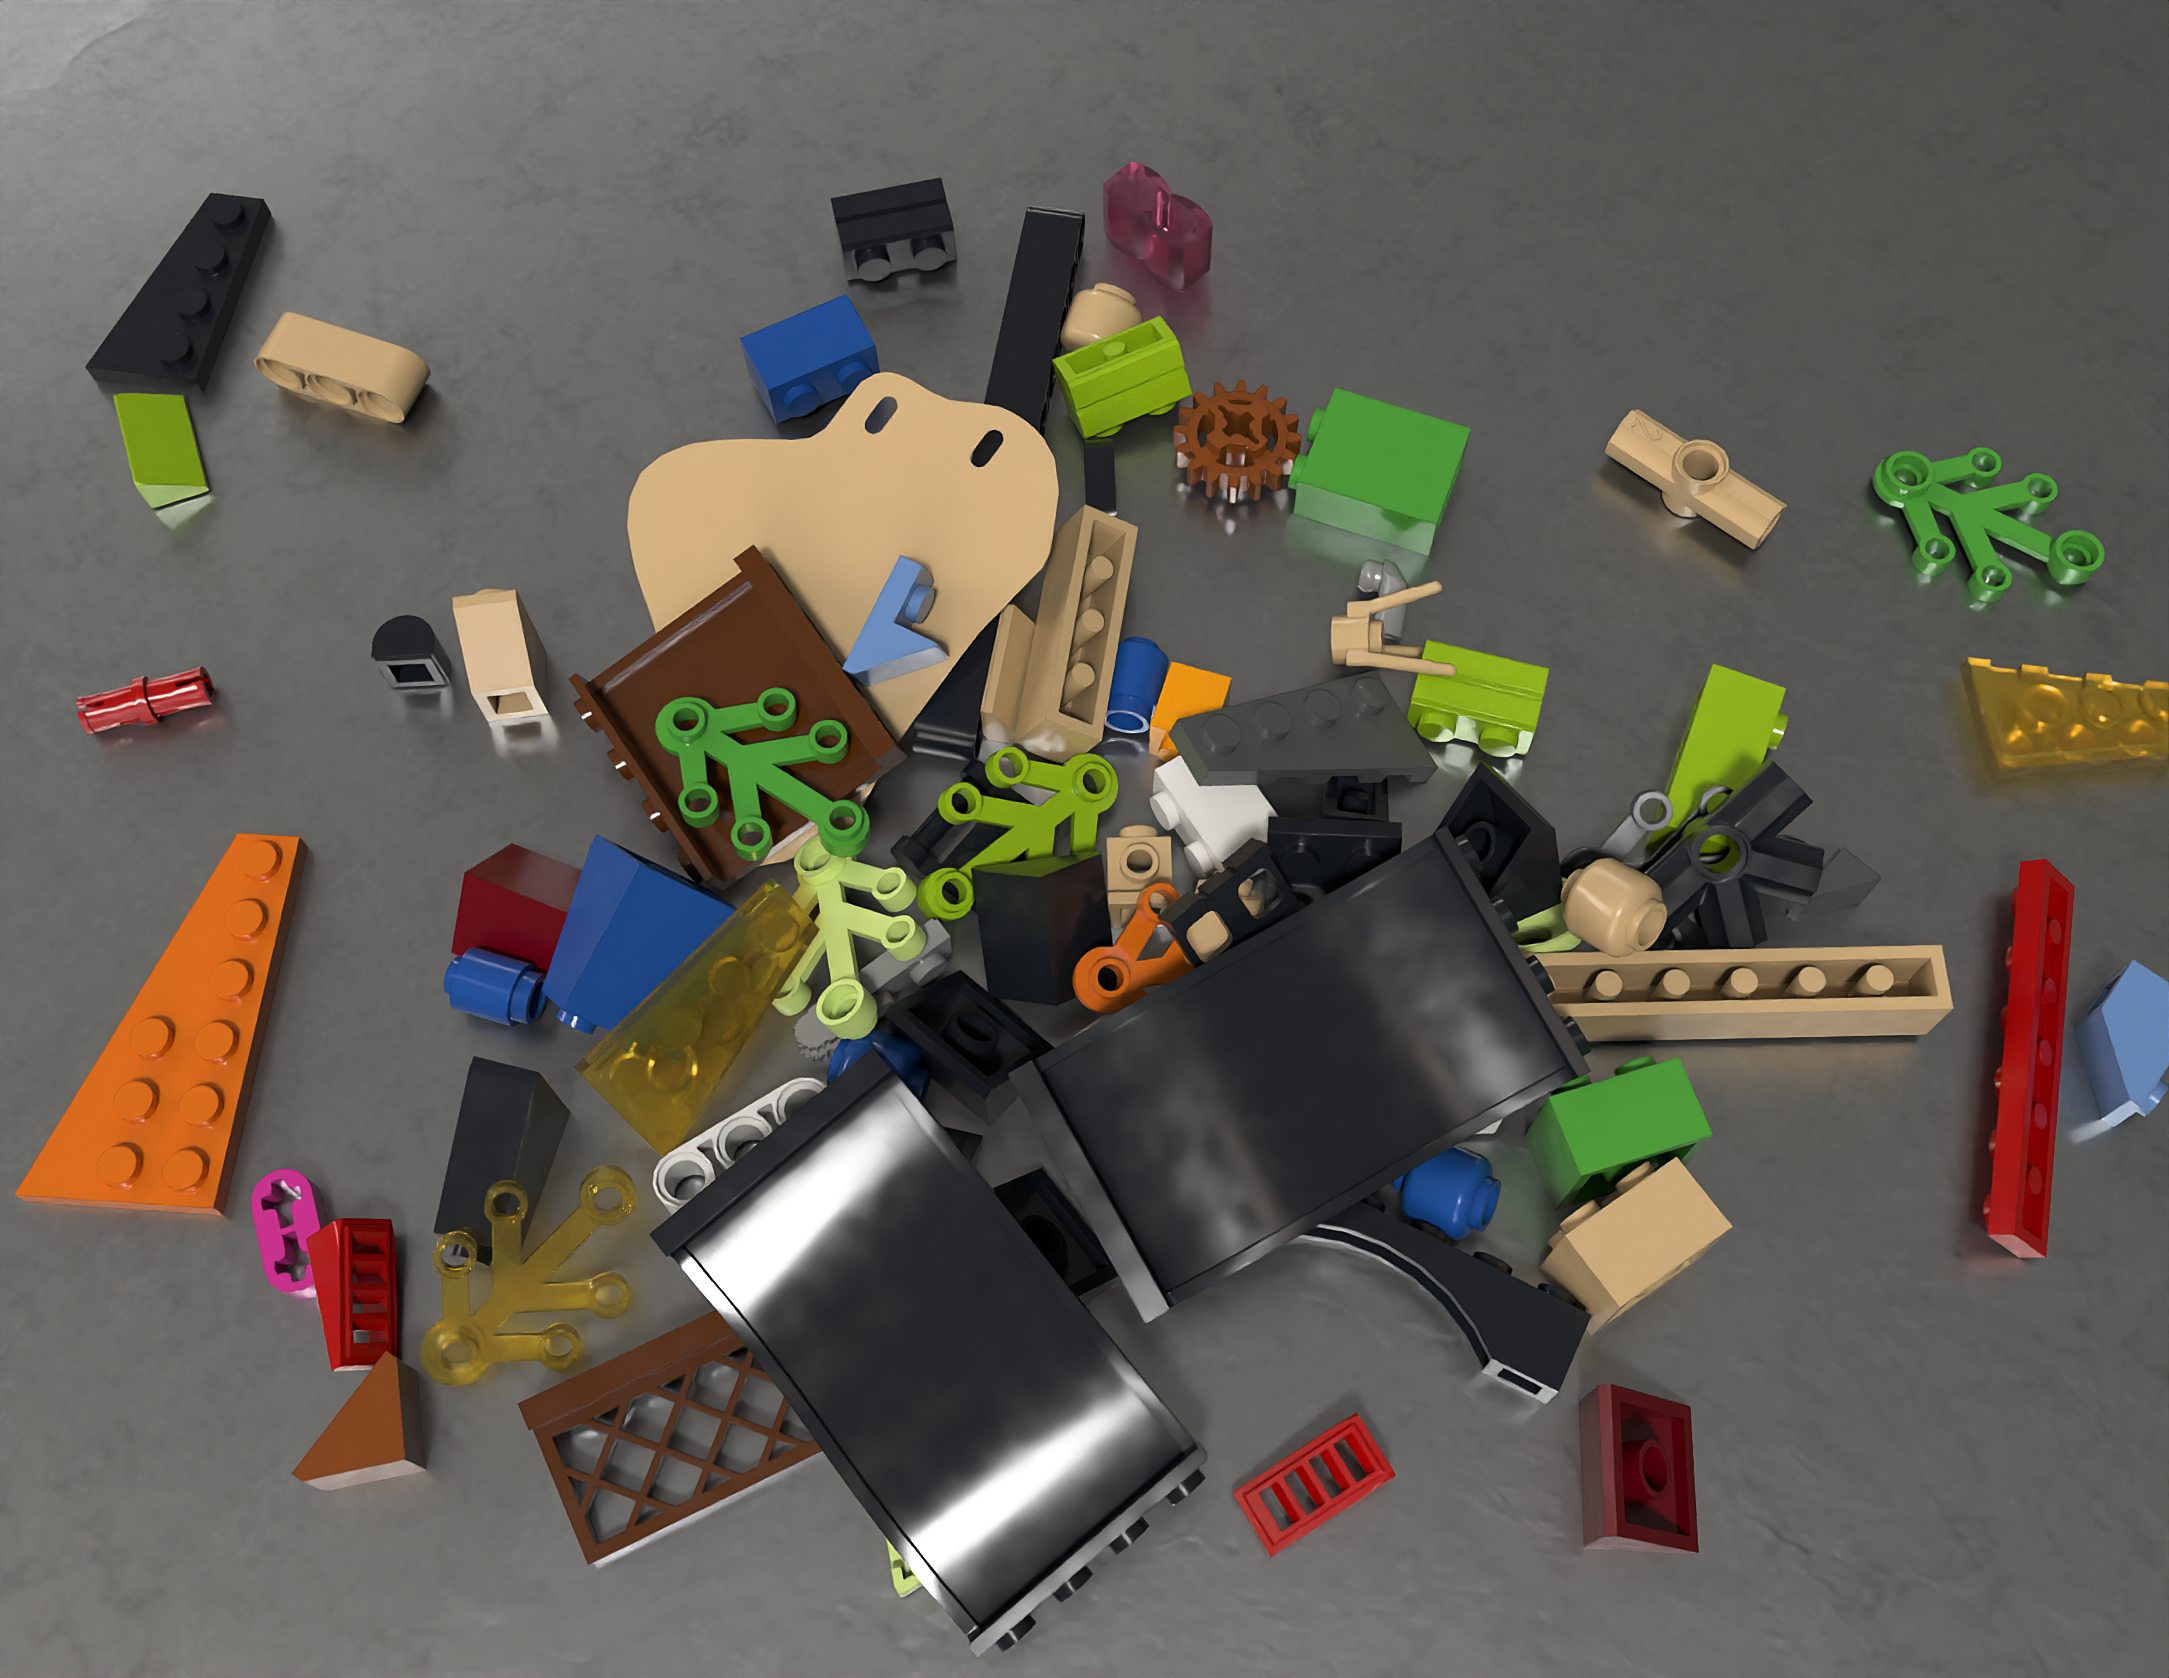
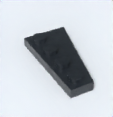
M218 193L209 194L85 366L95 381L204 394L271 215L264 199Z

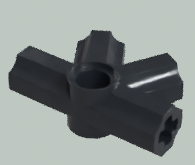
M1770 758L1708 815L1700 816L1691 821L1682 832L1680 841L1644 873L1660 885L1663 904L1667 907V919L1659 935L1661 939L1667 936L1698 907L1708 950L1755 948L1757 944L1768 940L1757 892L1805 905L1808 904L1811 896L1816 893L1823 873L1824 849L1777 836L1813 801ZM1713 835H1728L1731 847L1726 858L1715 864L1702 863L1699 853L1705 840Z

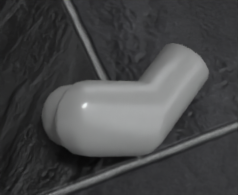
M1369 559L1362 563L1358 587L1363 592H1377V597L1379 598L1409 588L1394 562L1384 559L1383 563H1379ZM1408 603L1375 613L1374 620L1384 621L1386 640H1402Z

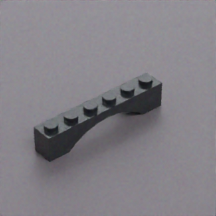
M1371 1195L1297 1237L1342 1245L1376 1258L1412 1280L1443 1309L1466 1340L1481 1372L1545 1404L1560 1391L1592 1316L1576 1307L1578 1302L1575 1297L1556 1286L1539 1283L1536 1288L1512 1276L1513 1269L1511 1266L1493 1255L1476 1251L1471 1256L1447 1244L1449 1241L1448 1236L1428 1223L1412 1220L1408 1225L1384 1213L1385 1205Z

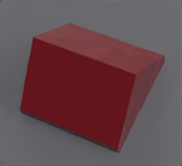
M513 843L464 872L451 948L452 955L454 957H462L468 949L476 947L534 964L536 972L547 975L582 870Z
M1614 1384L1598 1385L1579 1401L1584 1548L1681 1554L1699 1553L1691 1406Z

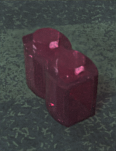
M1131 161L1103 183V230L1107 239L1116 249L1129 257L1143 260L1146 270L1157 282L1171 290L1182 293L1210 270L1213 225L1207 213L1198 204L1184 196L1171 193L1169 185L1161 175L1137 162Z

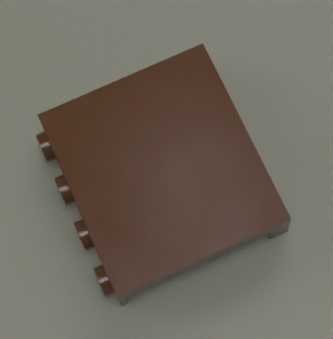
M754 544L733 559L742 572L589 682L577 673L568 678L581 697L574 702V706L580 716L594 732L598 733L600 730H603L613 744L614 748L608 751L607 754L615 768L628 782L631 783L636 779L648 796L647 799L641 802V805L650 820L663 833L670 829L681 845L682 849L676 852L675 855L685 872L695 883L699 884L704 880L706 883L723 891L809 830L815 823L757 787L762 819L770 828L773 845L769 854L760 860L747 861L736 854L731 839V830L736 823L728 768L707 755L708 785L717 793L720 814L717 820L707 827L697 828L686 823L678 804L679 795L684 789L680 759L663 749L655 731L657 716L668 703L678 698L696 697L705 700L714 709L756 703L759 696L770 688L778 687L788 690L795 699L797 719L789 729L775 732L768 730L766 727H759L726 735L741 745L808 735L811 728L822 720L838 721L845 727L849 743L848 753L841 761L825 764L816 760L778 767L832 802L850 800L908 758L856 682L842 669L843 664L772 563ZM774 704L766 712L772 716H779L784 714L788 707L784 704ZM686 720L678 724L676 728L682 731H689L696 727L698 721ZM827 735L818 741V745L823 748H832L840 742V739L833 735ZM699 798L692 801L688 809L693 812H702L710 806L711 802L707 799ZM751 831L743 835L740 842L747 846H754L761 842L763 835L759 832Z

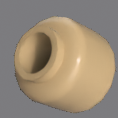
M1097 283L1093 289H1085L1078 292L1073 299L1061 330V344L1070 353L1143 323L1142 314L1135 306L1136 299L1122 288L1106 283Z
M1613 858L1598 859L1585 869L1575 870L1568 877L1562 888L1561 902L1564 904L1563 918L1567 931L1612 957L1619 958L1631 955L1635 951L1642 952L1647 950L1658 939L1667 919V907L1663 904L1660 885L1651 877Z

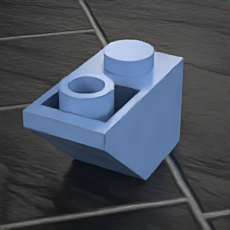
M2133 959L2104 984L2074 1030L2101 1119L2112 1127H2115L2135 1112L2143 1117L2147 1116L2158 1105L2169 1087V1084L2161 1080L2169 1066V982Z

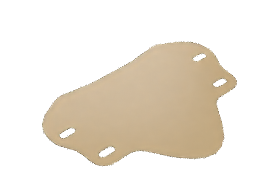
M891 372L877 373L861 381L828 426L811 438L794 440H714L687 444L665 453L640 473L629 498L627 519L632 559L654 625L655 634L742 572L733 559L754 544L772 563L844 665L899 556L902 555L923 565L934 581L931 589L934 590L935 594L931 608L925 619L920 624L913 623L910 630L939 644L949 657L943 662L869 687L856 683L896 741L899 742L978 634L1043 568L1051 551L1059 498L1056 462L1046 441L1038 431L1013 412L993 405L949 400L927 390L907 377ZM883 398H894L898 406L895 413L880 432L875 434L869 433L865 429L867 418ZM989 431H1000L1003 435V442L985 466H974L970 460L974 449ZM877 780L851 798L850 801H854L863 807ZM847 816L839 817L833 821L832 826L839 830H846L855 820ZM815 824L759 866L785 862L795 857L800 847L807 840L819 835L818 825Z

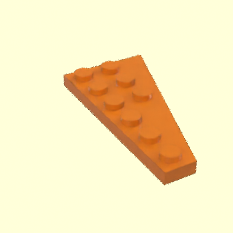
M237 833L14 1194L16 1197L25 1202L212 1215L224 1214L308 846L300 837Z

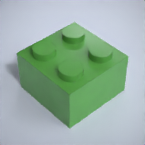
M1653 1056L1637 1058L1615 1069V1077L1591 1083L1589 1076H1582L1550 1092L1551 1096L1548 1097L1543 1107L1538 1110V1115L1527 1131L1525 1139L1554 1211L1615 1192L1617 1190L1615 1186L1618 1182L1647 1161L1658 1170L1675 1157H1678L1682 1164L1686 1166L1711 1138L1713 1133L1680 1057L1657 1064Z

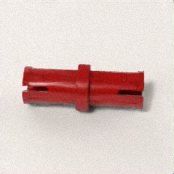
M200 666L193 670L154 680H148L147 676L134 678L131 680L130 686L100 694L78 697L76 706L79 709L86 708L85 711L82 710L77 713L85 732L92 736L102 731L141 721L145 722L146 726L162 722L161 716L204 705H214L216 698L213 693H207V691L214 690L213 683L207 670Z

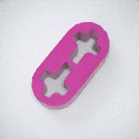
M288 1168L275 1170L265 1175L258 1182L251 1196V1210L264 1272L269 1283L287 1296L300 1300L314 1298L317 1294L311 1263L305 1267V1278L302 1280L297 1279L290 1273H286V1269L292 1268L297 1264L294 1243L298 1242L300 1249L309 1255L306 1238L329 1224L323 1196L318 1186L299 1171ZM288 1188L301 1196L300 1199L291 1203L293 1225L289 1224L288 1219L283 1214L273 1209L274 1206L283 1202V1191Z

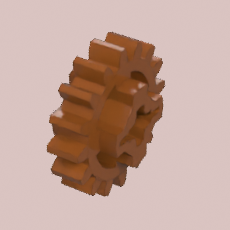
M1238 380L1235 391L1227 392L1220 382L1214 383V393L1210 398L1199 391L1193 394V408H1180L1178 426H1174L1173 447L1176 448L1175 464L1177 468H1187L1186 482L1191 486L1202 480L1205 481V496L1209 498L1213 497L1219 489L1227 490L1229 503L1236 502L1239 491H1247L1254 501L1260 500L1261 486L1264 484L1268 488L1278 491L1281 488L1282 474H1291L1295 459L1300 454L1302 435L1297 434L1299 422L1297 414L1285 415L1287 400L1281 397L1272 402L1268 401V387L1265 385L1260 386L1254 394L1246 392L1244 380ZM1204 430L1207 433L1206 445L1201 448L1198 438ZM1270 435L1273 436L1275 441V447L1272 452L1268 450L1269 440L1267 438Z

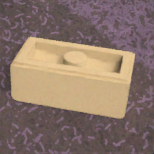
M1007 604L1001 610L980 709L983 736H986V740L1013 744L1036 625L1014 604Z

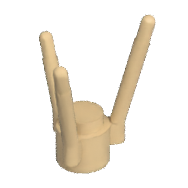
M1433 581L1369 601H1348L1347 615L1332 617L1331 652L1333 664L1347 665V667L1371 666L1428 675L1454 676L1457 673L1455 665L1421 659L1424 647L1385 644L1384 621L1372 620L1371 614L1441 592L1442 584L1439 581Z

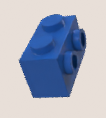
M847 294L740 338L748 372L776 424L792 417L807 415L820 405L846 394H852L861 381L880 373L876 345Z

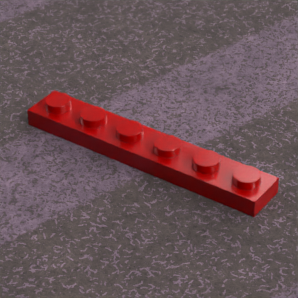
M2047 859L2020 862L2018 887H2015L2011 894V909L2015 918L2013 945L2007 949L2005 958L2010 982L2008 1004L2003 1007L2000 1015L2004 1050L2002 1066L1997 1069L1995 1074V1091L1999 1100L1997 1129L1992 1131L1989 1139V1153L1993 1163L1991 1193L1986 1196L1983 1205L1984 1221L1988 1229L1987 1235L2019 1258H2046L2075 892V886Z

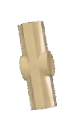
M1639 409L1631 410L1622 420L1605 449L1607 455L1661 489L1662 499L1673 513L1682 517H1697L1701 515L1753 550L1756 547L1758 548L1767 538L1787 507L1785 503L1730 469L1729 459L1725 451L1717 444L1699 439L1687 441Z

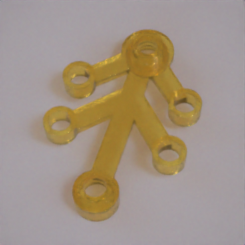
M602 1165L588 1172L579 1188L580 1205L523 1263L521 1260V1221L528 1209L527 1192L521 1184L512 1180H503L492 1185L485 1196L484 1211L486 1217L492 1223L493 1293L472 1315L469 1273L476 1265L477 1244L470 1235L461 1231L446 1233L437 1241L433 1253V1265L441 1275L442 1319L428 1329L420 1349L422 1366L433 1380L447 1386H463L480 1378L491 1363L540 1360L548 1369L559 1371L571 1367L577 1361L580 1355V1337L577 1330L567 1323L557 1322L550 1324L541 1333H495L513 1314L590 1309L600 1318L613 1319L626 1311L630 1303L629 1285L626 1279L616 1272H603L590 1280L545 1282L600 1225L610 1226L618 1224L631 1214L636 1203V1191L633 1179L624 1169L614 1165ZM613 1188L621 1194L622 1198L615 1208L606 1210L598 1207L594 1202L596 1194L602 1189ZM501 1193H512L519 1199L520 1206L511 1214H501L493 1207L492 1202L494 1198ZM458 1244L467 1249L469 1258L465 1263L454 1266L446 1263L441 1253L447 1246ZM614 1285L621 1290L622 1296L615 1304L603 1305L595 1298L597 1291L603 1286ZM562 1336L571 1341L572 1348L565 1355L554 1356L546 1350L547 1342L554 1337ZM451 1343H462L469 1348L471 1354L466 1360L455 1363L446 1359L443 1350Z

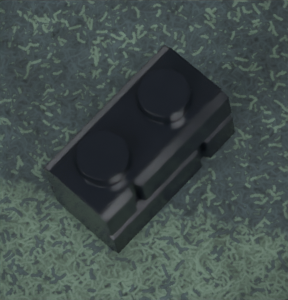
M941 177L831 198L835 228L847 281L860 278L866 281H878L888 276L891 272L912 268L926 271L934 270L941 267L945 262L957 260L954 227Z

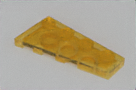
M1967 657L1959 668L1990 779L2169 763L2168 682L2147 680L2142 686L2117 683L2112 681V675L2086 672L2082 678L2048 674V667L2021 664L2017 670L1990 666V660Z
M770 878L573 1068L664 1158L669 1152L679 1146L820 929L783 886Z

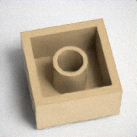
M1675 1157L1658 1170L1649 1161L1645 1162L1616 1184L1617 1190L1601 1203L1604 1207L1603 1209L1599 1207L1595 1200L1588 1202L1560 1224L1562 1229L1547 1241L1553 1251L1539 1268L1553 1286L1568 1292L1576 1298L1578 1302L1577 1308L1592 1315L1586 1327L1591 1336L1698 1260L1733 1227L1678 1157Z

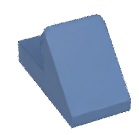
M902 555L899 556L842 667L856 683L864 687H869L943 662L949 657L939 644L910 630L913 623L920 624L925 619L931 608L935 594L934 590L931 589L934 581L923 565Z

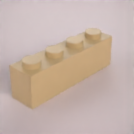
M1085 504L1053 535L1012 746L1064 765L1068 759L1078 754L1086 753L1102 741L1138 526Z

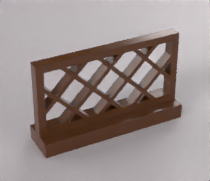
M717 1310L518 1403L528 1430L534 1431L588 1565L822 1452L814 1439L806 1442L780 1432L790 1407L785 1397L782 1400L772 1429L734 1415L749 1374L772 1383L773 1381L765 1371L752 1367L755 1357L749 1350L744 1363L725 1357L746 1346ZM712 1362H717L740 1371L725 1411L687 1398L698 1369ZM685 1376L678 1394L660 1388ZM647 1393L675 1402L659 1443L622 1430L633 1400ZM684 1406L722 1419L706 1460L669 1447ZM619 1407L612 1425L594 1419ZM730 1423L768 1436L758 1466L743 1474L715 1464ZM580 1425H585L608 1434L593 1475L566 1464L556 1439L557 1436ZM618 1438L656 1451L640 1492L603 1479ZM777 1440L796 1447L770 1460ZM665 1455L703 1469L692 1498L679 1505L649 1496ZM712 1472L731 1479L704 1492ZM572 1478L589 1483L582 1501ZM599 1487L636 1501L625 1531L601 1543L598 1542L588 1518L589 1510ZM645 1505L665 1511L638 1524Z

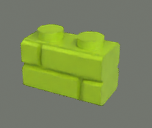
M1161 315L1052 360L1067 411L1084 439L1091 436L1107 437L1113 435L1122 428L1123 423L1145 414H1164L1176 405V401L1192 395L1188 375L1184 368L1185 364L1180 344Z
M1426 639L1421 659L1455 665L1457 673L1451 677L1417 674L1406 717L1412 728H1416L1422 737L1435 742H1448L1453 738L1477 743L1483 752L1496 757H1509L1515 753L1526 755L1537 727L1550 669Z

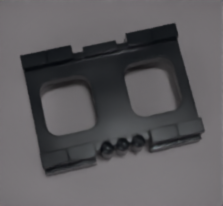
M1250 838L1221 863L1225 868L1222 873L1217 871L1197 888L1199 891L1197 894L1187 891L1173 905H1170L1157 916L1160 923L1167 928L1194 969L1307 907L1306 904L1298 901L1270 856L1273 852L1266 842ZM1265 868L1278 889V897L1259 915L1251 916L1238 895V889L1257 870ZM1214 911L1226 929L1228 938L1213 954L1201 960L1187 940V931L1206 913Z

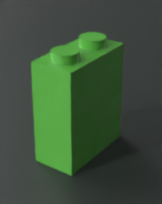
M1335 387L1327 409L1317 407L1313 414L1307 434V441L1313 443L1308 456L1298 454L1291 470L1288 488L1296 490L1293 514L1429 556L1462 466L1472 428Z

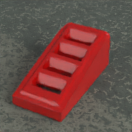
M371 1218L337 1219L306 1238L331 1371L372 1370L385 1351L398 1358L396 1245L392 1220ZM353 1275L357 1276L358 1283H353ZM353 1304H362L364 1313H353ZM353 1332H368L370 1342L354 1343Z
M1355 1413L1241 1486L1232 1495L1271 1558L1389 1484L1394 1479L1395 1473L1359 1415ZM1345 1441L1367 1475L1359 1482H1356L1335 1448ZM1319 1457H1321L1342 1493L1334 1498L1330 1497L1310 1464ZM1294 1473L1297 1474L1317 1507L1316 1510L1308 1515L1304 1512L1285 1480ZM1269 1488L1273 1490L1293 1523L1283 1531L1279 1528L1260 1496L1261 1493Z

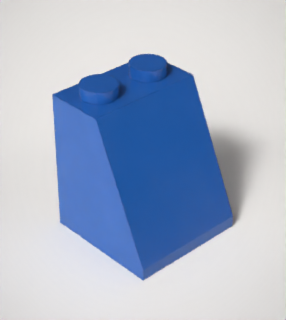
M596 834L590 845L542 992L560 1008L556 1018L563 1023L590 1035L594 1033L597 1026L616 1033L613 1040L615 1044L645 1059H649L653 1050L677 1060L752 917L708 888Z

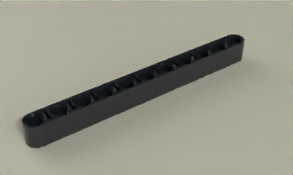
M1028 205L984 404L1002 407L1013 412L1033 426L1044 438L1057 377L1052 360L1060 357L1063 345L1060 341V334L1072 304L1083 249L1085 213ZM989 431L974 449L971 460L974 466H985L1003 442V435L1000 431ZM1001 611L978 634L915 718L913 731V751L915 754L964 761L978 760L983 741L980 709Z

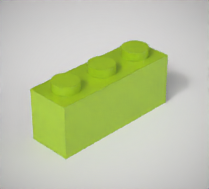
M1714 663L1712 664L1697 693L1663 793L1672 803V819L1664 828L1650 832L1646 849L1656 852L1697 806V797L1705 787L1712 784H1722L1735 790L1762 765L1767 748L1777 749L1789 719V715L1779 712L1786 688ZM1725 793L1712 795L1707 802L1708 812L1710 813L1728 796ZM1661 802L1655 820H1657L1663 812V805ZM1723 834L1709 837L1702 844L1699 855L1728 854L1731 847L1730 837Z

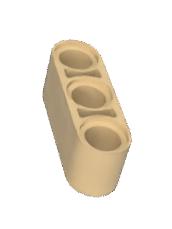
M292 312L282 314L253 361L258 371L278 386L393 423L403 422L431 375L430 368L426 362L406 348Z

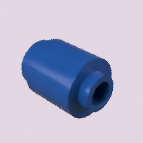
M1129 637L1123 642L1118 643L1105 725L1109 728L1124 733H1142L1149 729L1169 665L1167 655L1159 649L1155 642L1142 637Z
M472 947L462 957L457 956L451 961L444 978V991L446 994H449L450 1005L454 1010L511 1027H515L520 1023L532 1025L540 1017L547 1001V996L542 992L547 975L536 972L534 964Z

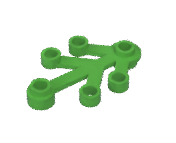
M1976 447L1970 450L1967 455L1936 462H1930L1928 458L1918 452L1904 450L1884 458L1877 466L1873 475V486L1876 493L1886 503L1902 508L1918 543L1912 555L1915 567L1924 574L1938 575L1947 569L1956 554L1953 542L1948 537L1941 535L1932 513V508L1949 516L1974 570L1968 581L1969 591L1980 601H1998L2012 583L2011 571L1999 561L1987 535L2046 562L2051 577L2065 585L2086 582L2104 561L2105 550L2102 543L2089 532L2070 530L2060 535L2058 539H2055L2000 513V511L2018 507L2029 514L2045 512L2058 494L2056 482L2046 474L2032 473L2020 482L1964 494L1943 486L1960 480L1974 488L1989 486L2002 468L2000 456L1990 448ZM1973 463L1983 465L1988 472L1978 470ZM2029 489L2040 492L2043 498L2035 497L2030 493ZM1926 550L1938 552L1942 559L1932 558ZM1982 576L1994 579L1998 586L1987 584Z
M778 687L770 688L759 696L756 703L714 709L708 702L700 698L683 697L668 703L658 714L655 723L658 741L664 750L680 759L684 789L679 795L678 804L686 823L697 828L707 827L713 824L720 814L717 793L708 785L706 755L728 768L736 823L731 830V839L736 854L747 861L760 860L769 854L773 845L770 828L762 819L757 787L818 825L822 846L834 856L842 858L855 856L867 847L871 838L869 816L860 804L850 800L832 802L778 768L780 766L816 760L825 764L841 761L849 749L847 731L841 723L835 720H822L811 728L808 735L741 745L726 735L759 727H766L768 730L775 732L789 729L797 719L795 699L788 690ZM774 704H784L788 707L787 711L779 716H772L766 712ZM686 720L698 721L696 727L689 731H682L676 728L678 724ZM827 735H833L840 739V742L832 748H823L818 745V741ZM699 798H704L711 802L710 806L702 812H693L688 809L690 803ZM847 816L855 820L854 825L846 830H839L832 826L833 821L839 817ZM751 831H756L763 835L761 842L754 846H747L740 842L743 835Z

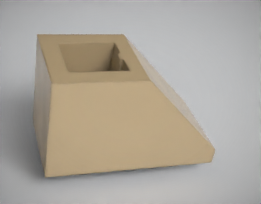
M483 589L474 595L452 597L453 612L471 694L486 720L491 722L549 714L546 649L517 590Z

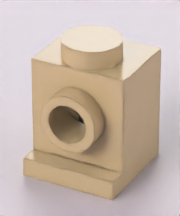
M1128 826L1120 830L1119 837H1107V901L1111 928H1125L1137 910V898L1144 889L1155 883H1166L1172 886L1171 836L1157 837V830L1150 826ZM1130 869H1149V870H1148L1147 872H1144V873H1135V872L1131 871ZM1158 893L1151 894L1149 898L1150 908L1154 913L1160 915L1168 908L1167 901Z

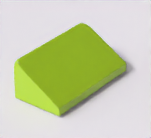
M120 393L113 395L133 481L149 506L156 508L209 491L185 397L183 395Z

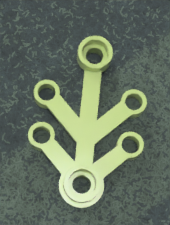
M817 835L807 840L796 853L794 868L797 872L800 886L777 921L763 932L759 941L760 950L775 965L785 966L782 972L775 975L768 983L766 998L783 1015L791 1016L801 1012L808 1005L812 995L811 987L806 983V980L826 951L831 985L826 988L818 999L816 1006L817 1017L836 1037L851 1040L861 1039L873 1030L877 1023L878 1014L876 1000L860 983L852 934L881 943L898 961H908L919 955L925 947L926 934L915 920L908 915H900L893 918L847 903L844 886L872 893L876 900L889 912H899L907 908L915 899L917 888L915 883L901 868L891 867L883 870L857 862V855L842 858L830 854L824 849L820 842V837ZM819 902L820 913L803 938L797 931Z

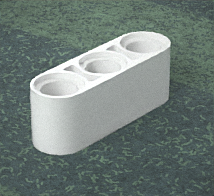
M800 1077L791 1080L669 1152L659 1161L654 1171L653 1187L657 1197L669 1213L673 1215L691 1200H678L674 1198L675 1189L682 1179L690 1175L704 1176L705 1184L702 1188L703 1190L735 1163L733 1161L734 1153L743 1142L748 1140L762 1141L826 1088L823 1082L814 1078Z

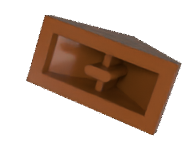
M385 1351L291 1474L304 1483L324 1491H330L426 1470L418 1372L402 1360Z

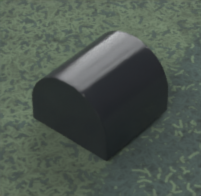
M412 615L397 616L385 622L377 630L372 642L371 658L389 686L446 685V683L451 682L450 659L431 626L425 620Z

